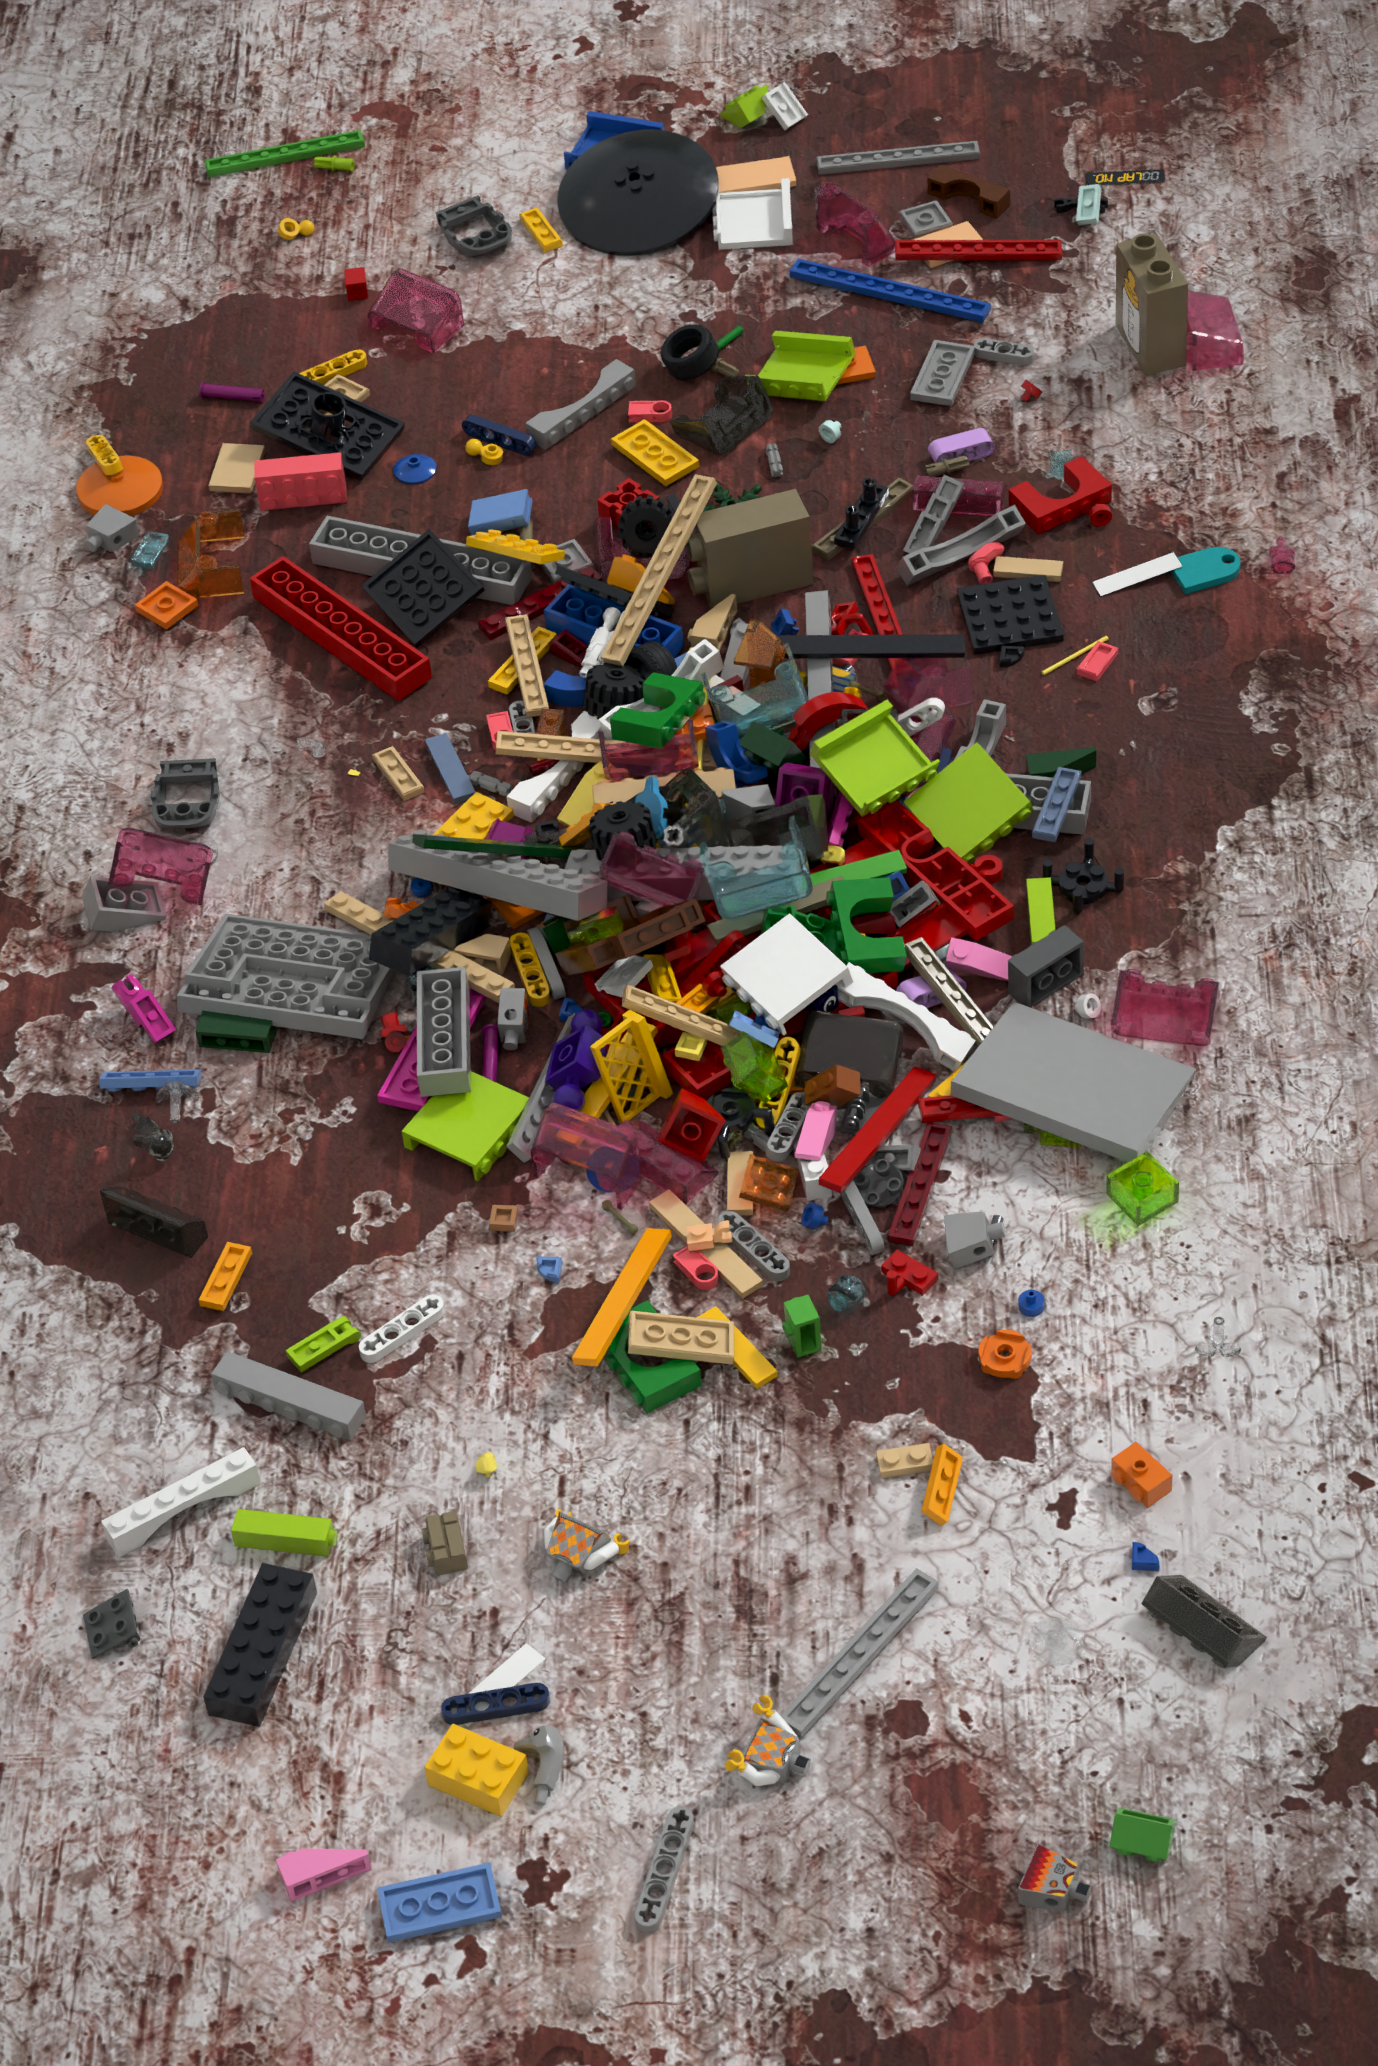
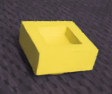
M682 1032L675 1048V1056L699 1061L707 1045V1040L691 1033Z

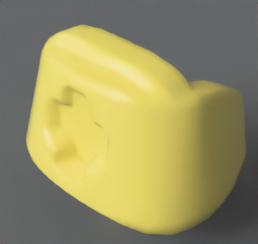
M824 846L820 850V860L823 864H826V862L838 863L841 866L845 861V851L839 846Z
M490 1451L481 1455L476 1461V1472L485 1474V1477H491L490 1473L497 1469L495 1456Z

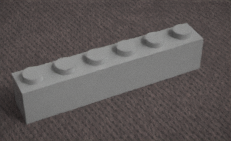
M229 1351L225 1353L211 1373L214 1388L220 1394L230 1395L244 1403L260 1406L268 1412L284 1415L289 1420L300 1421L313 1429L324 1430L337 1438L342 1437L351 1441L366 1419L364 1403L361 1400Z

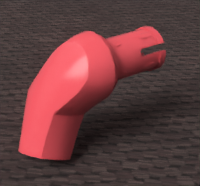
M992 542L985 544L970 557L968 561L969 570L975 572L979 584L992 583L993 577L987 566L996 559V556L1001 557L1003 554L1004 546L1001 543Z

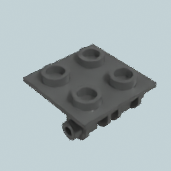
M861 1085V1095L848 1102L839 1132L856 1135L886 1099L869 1097L868 1088Z
M128 1589L83 1614L92 1659L122 1642L131 1648L138 1645L140 1635L137 1631L138 1625Z

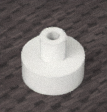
M1084 994L1078 998L1075 1010L1084 1019L1096 1018L1100 1014L1101 1003L1095 994Z

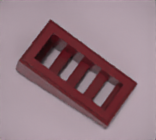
M565 629L551 641L549 651L557 657L582 668L581 663L589 646Z
M889 912L868 913L856 916L850 920L852 926L859 933H896L895 917Z

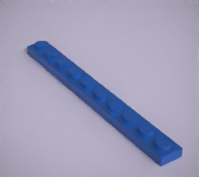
M797 259L790 269L791 278L983 323L991 311V303L803 259Z

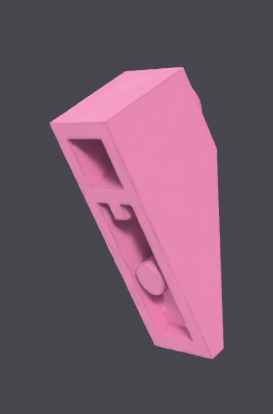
M951 937L945 967L1008 982V960L1012 956L974 942Z
M824 1101L811 1104L802 1127L795 1151V1158L821 1160L835 1135L837 1106L830 1105V1103Z
M300 1849L295 1852H288L276 1859L280 1877L291 1901L372 1869L367 1850Z

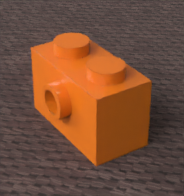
M1134 1442L1112 1458L1111 1475L1115 1482L1119 1485L1122 1484L1129 1490L1131 1496L1136 1501L1142 1502L1147 1508L1172 1491V1474L1137 1442Z

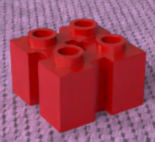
M628 478L616 486L617 491L615 493L609 491L597 499L599 520L610 527L617 526V531H619V519L622 511L626 508V504L630 501L634 502L636 497L639 496L647 498V495H654L653 499L656 500L659 497L648 489L642 492L641 485ZM644 522V525H648V526H649L650 524H652V522H649V523H645V522Z

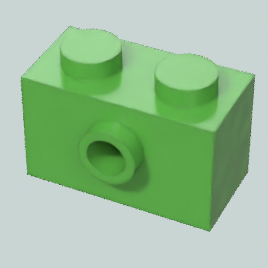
M809 1295L795 1297L784 1302L785 1322H782V1328L797 1358L822 1350L820 1317Z
M1119 1807L1114 1816L1109 1847L1116 1849V1852L1122 1855L1131 1856L1137 1853L1145 1855V1859L1154 1862H1161L1162 1859L1167 1860L1171 1853L1176 1820Z

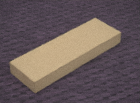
M996 556L993 577L1020 579L1045 575L1047 581L1061 582L1063 561Z
M393 746L372 754L373 761L403 801L425 793L424 786Z
M753 1151L730 1152V1157L728 1158L727 1211L736 1212L740 1216L753 1215Z

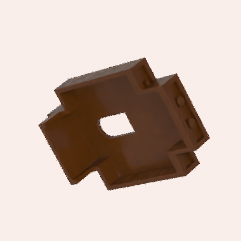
M628 894L607 903V909L616 906L615 915L599 919L598 915L600 917L601 915L600 912L593 914L595 916L583 918L586 919L583 921L586 923L580 924V920L572 919L563 922L566 933L567 930L577 927V930L567 933L571 945L569 948L556 953V957L565 976L597 970L687 932L692 927L705 922V918L696 898L662 906L642 916H638ZM624 929V932L615 935H609V933Z

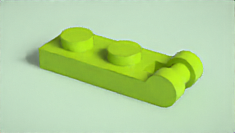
M342 1316L288 1348L286 1355L297 1369L303 1372L347 1344H354L359 1341L361 1332L356 1327H351L349 1319Z

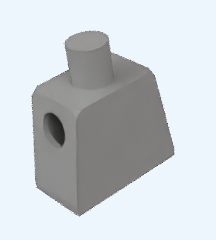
M105 504L87 524L89 539L85 544L92 552L96 551L99 547L109 552H114L139 536L137 521L135 518Z
M982 1211L944 1216L947 1252L954 1269L992 1256L994 1253L992 1240L1006 1237L1003 1222L990 1225L986 1214Z

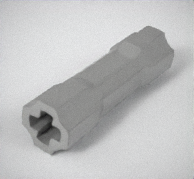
M669 825L663 831L665 835L663 840L670 847L685 848L689 844V834L680 826L673 827ZM676 834H678V840L674 838Z

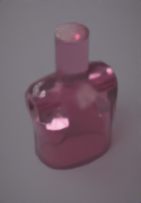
M1278 537L1276 539L1277 546H1273L1269 550L1271 569L1278 574L1292 573L1295 569V549L1286 547L1285 538Z

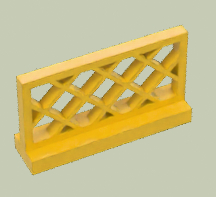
M630 1009L622 1015L623 1022L590 1046L618 1121L623 1125L660 1096L667 1099L673 1094L645 1017ZM627 1029L628 1035L625 1043L619 1042L621 1034ZM610 1044L607 1056H602L600 1049ZM617 1046H622L620 1058H613ZM630 1048L635 1049L632 1062L626 1061ZM612 1062L618 1063L614 1076L608 1073ZM624 1065L630 1066L627 1078L621 1077ZM637 1067L642 1068L640 1079L633 1080ZM619 1081L625 1082L621 1095L616 1093ZM637 1084L634 1097L628 1096L631 1085ZM648 1086L651 1093L641 1099L644 1087ZM626 1100L632 1101L630 1109L624 1113L623 1108Z

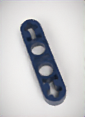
M471 414L462 422V429L468 435L513 452L529 456L537 448V442L531 435Z
M530 1683L452 1696L443 1701L441 1711L443 1719L447 1724L461 1725L542 1711L550 1704V1694L548 1687L544 1684ZM535 1694H540L539 1700H535ZM521 1696H525L526 1703H522ZM507 1697L517 1699V1702L512 1706L502 1704L503 1700ZM479 1702H487L489 1704V1707L484 1711H478L474 1708ZM466 1705H469L470 1712L466 1711ZM451 1708H457V1713L452 1714Z

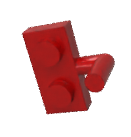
M856 602L837 604L831 613V635H844L851 623H857L865 634L873 635V632L861 613H857L859 607Z
M896 1250L881 1265L882 1273L887 1275V1292L891 1296L896 1295L904 1286L923 1296L939 1280L938 1272L899 1250Z

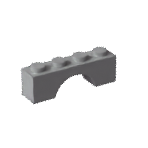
M983 700L976 714L975 727L970 743L967 747H960L955 759L976 742L991 757L1006 726V704Z

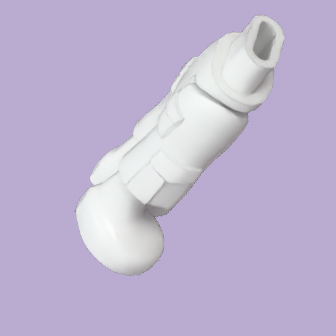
M610 607L603 613L604 624L596 629L586 650L585 658L581 663L582 669L579 674L583 678H586L587 671L593 668V666L603 665L604 662L601 659V655L614 632L611 630L616 628L624 611L621 614L617 608Z

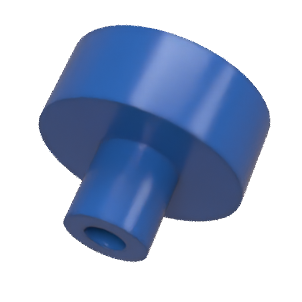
M810 1202L802 1213V1225L814 1230L819 1225L825 1226L827 1224L828 1216L824 1215L823 1206Z
M1030 1289L1020 1294L1018 1308L1023 1315L1035 1317L1044 1311V1296L1039 1291Z

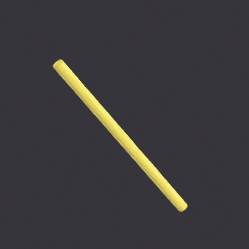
M1108 636L1097 640L1041 672L1042 675L1048 674L1091 650L1098 641H1107L1109 639Z

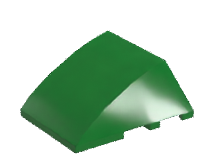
M767 896L761 935L790 913L839 959L840 946L835 944L834 938L836 927L831 924L830 920L813 913L805 915L795 911V906L789 904L788 907L773 902L774 898Z

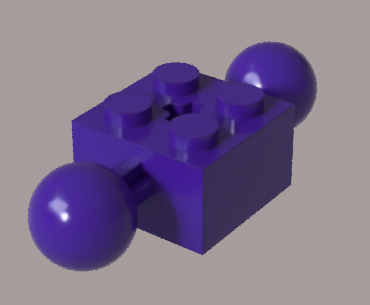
M590 1009L577 1012L571 1022L573 1033L553 1045L545 1082L556 1089L553 1097L556 1110L566 1116L576 1115L583 1109L585 1095L582 1089L591 1082H596L601 1076L590 1046L603 1037L600 1035L603 1029V1022L600 1015ZM607 1045L600 1049V1052L604 1057L606 1056Z

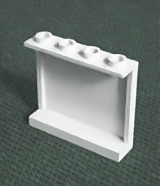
M789 178L781 179L782 189L720 193L719 189L713 208L714 242L718 241L719 250L793 245Z
M790 913L720 966L724 974L722 980L730 989L734 987L737 990V995L744 1003L748 1001L758 1016L763 1015L765 1017V1021L772 1030L777 1029L783 1035L787 1034L783 1025L786 1021L837 982H840L845 988L853 983L848 967Z

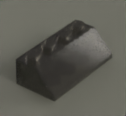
M121 1186L102 1187L100 1190L108 1224L189 1258L195 1255L208 1238L205 1221L198 1216H191L176 1207L167 1206L157 1199H150L135 1190H129Z
M1183 1575L1157 1576L1141 1605L1149 1610L1148 1614L1151 1617L1166 1622L1170 1625L1169 1629L1174 1634L1181 1637L1185 1636L1191 1641L1190 1645L1194 1649L1209 1654L1213 1657L1212 1662L1221 1668L1240 1666L1267 1638Z

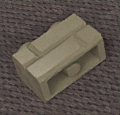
M451 1511L442 1513V1515L427 1516L425 1518L426 1528L421 1530L424 1545L430 1544L431 1548L426 1550L428 1565H434L435 1573L438 1576L449 1574L451 1571L466 1570L468 1565L457 1512Z

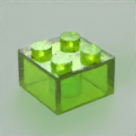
M745 1031L721 1048L725 1057L723 1059L724 1064L732 1074V1083L737 1089H743L748 1092L752 1098H757L767 1103L788 1087L773 1049Z
M1146 1151L1106 1175V1194L1139 1226L1179 1202V1182Z

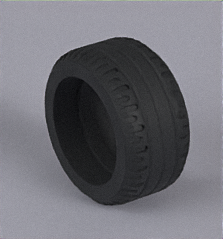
M697 324L678 328L666 338L661 348V359L669 373L679 380H691L702 376L712 368L719 354L718 344L711 332L706 327ZM698 347L690 355L682 357L690 349Z
M650 641L633 648L625 662V665L640 670L646 679L653 672L671 676L678 668L669 650L656 641Z

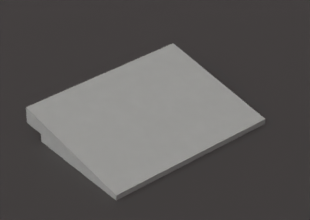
M225 913L185 973V984L177 994L178 1012L201 1015L202 1011L272 1020V1025L277 1027L364 1039L395 970L369 960L370 934Z
M1013 1001L951 1081L950 1095L1137 1165L1142 1155H1146L1195 1075L1196 1069Z

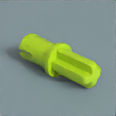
M336 155L332 158H314L315 168L332 169L333 172L336 170L353 172L355 162L353 158H338Z

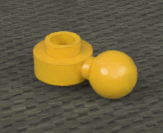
M291 218L283 219L278 226L279 235L286 240L294 239L298 233L303 236H309L315 230L314 224L311 221L303 220L298 224Z
M470 439L466 443L465 448L469 455L477 456L480 454L482 462L487 465L501 463L503 450L498 445L489 444L483 447L478 439Z

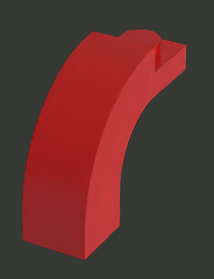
M830 692L816 696L803 704L793 715L797 725L791 729L788 739L803 752L813 735L822 726L832 722L846 724L869 709L861 698L849 693Z

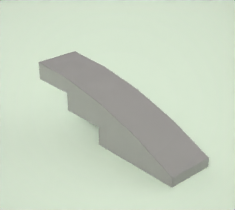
M943 476L936 492L932 494L925 510L921 512L904 547V552L910 554L918 549L933 546L965 486L964 483L949 476Z

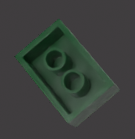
M754 720L739 744L744 749L743 754L749 757L751 762L768 768L777 779L779 768L785 763L804 765L808 759L792 741Z

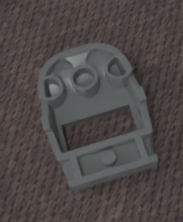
M479 195L435 212L437 222L448 243L466 256H477L489 252L512 240V228L508 222H505L504 215L501 212L497 213L494 211L491 204L481 203ZM480 215H483L494 228L492 230H482L477 236L461 239V241L457 240L456 236L449 229Z
M216 758L160 761L162 771L161 774H156L154 780L155 787L154 790H151L152 814L157 826L165 829H181L210 824L214 820L220 797ZM211 781L210 801L165 804L166 783Z

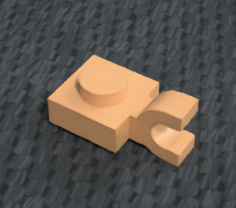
M729 1220L719 1222L715 1228H713L712 1223L688 1226V1250L714 1248V1243L732 1242V1233L727 1232L730 1231Z

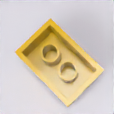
M455 1724L451 1725L424 1767L428 1786L502 1817L529 1774L526 1754Z

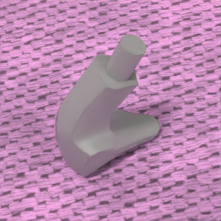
M547 1725L538 1727L525 1739L515 1742L513 1747L514 1750L519 1752H530L540 1756V1768L533 1784L537 1788L534 1803L540 1806L546 1804L548 1791L554 1790L564 1759V1743L560 1731L554 1726Z

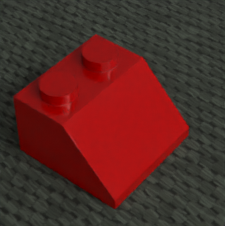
M681 1088L660 1129L658 1142L704 1163L725 1123V1119L704 1098Z

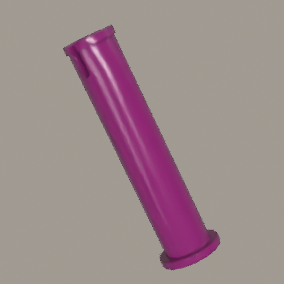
M201 382L199 388L200 398L215 397L262 403L265 398L264 389L212 385Z
M488 1024L482 1028V1035L484 1036L482 1076L497 1083L498 1042L500 1034L497 1025Z

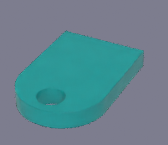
M1211 547L1177 557L1182 567L1170 571L1186 595L1234 580L1240 573L1241 561L1237 553L1228 548Z

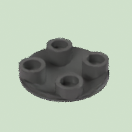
M878 1159L876 1162L866 1165L853 1179L866 1206L871 1208H882L893 1203L901 1194L904 1185L903 1175L899 1168L886 1159Z

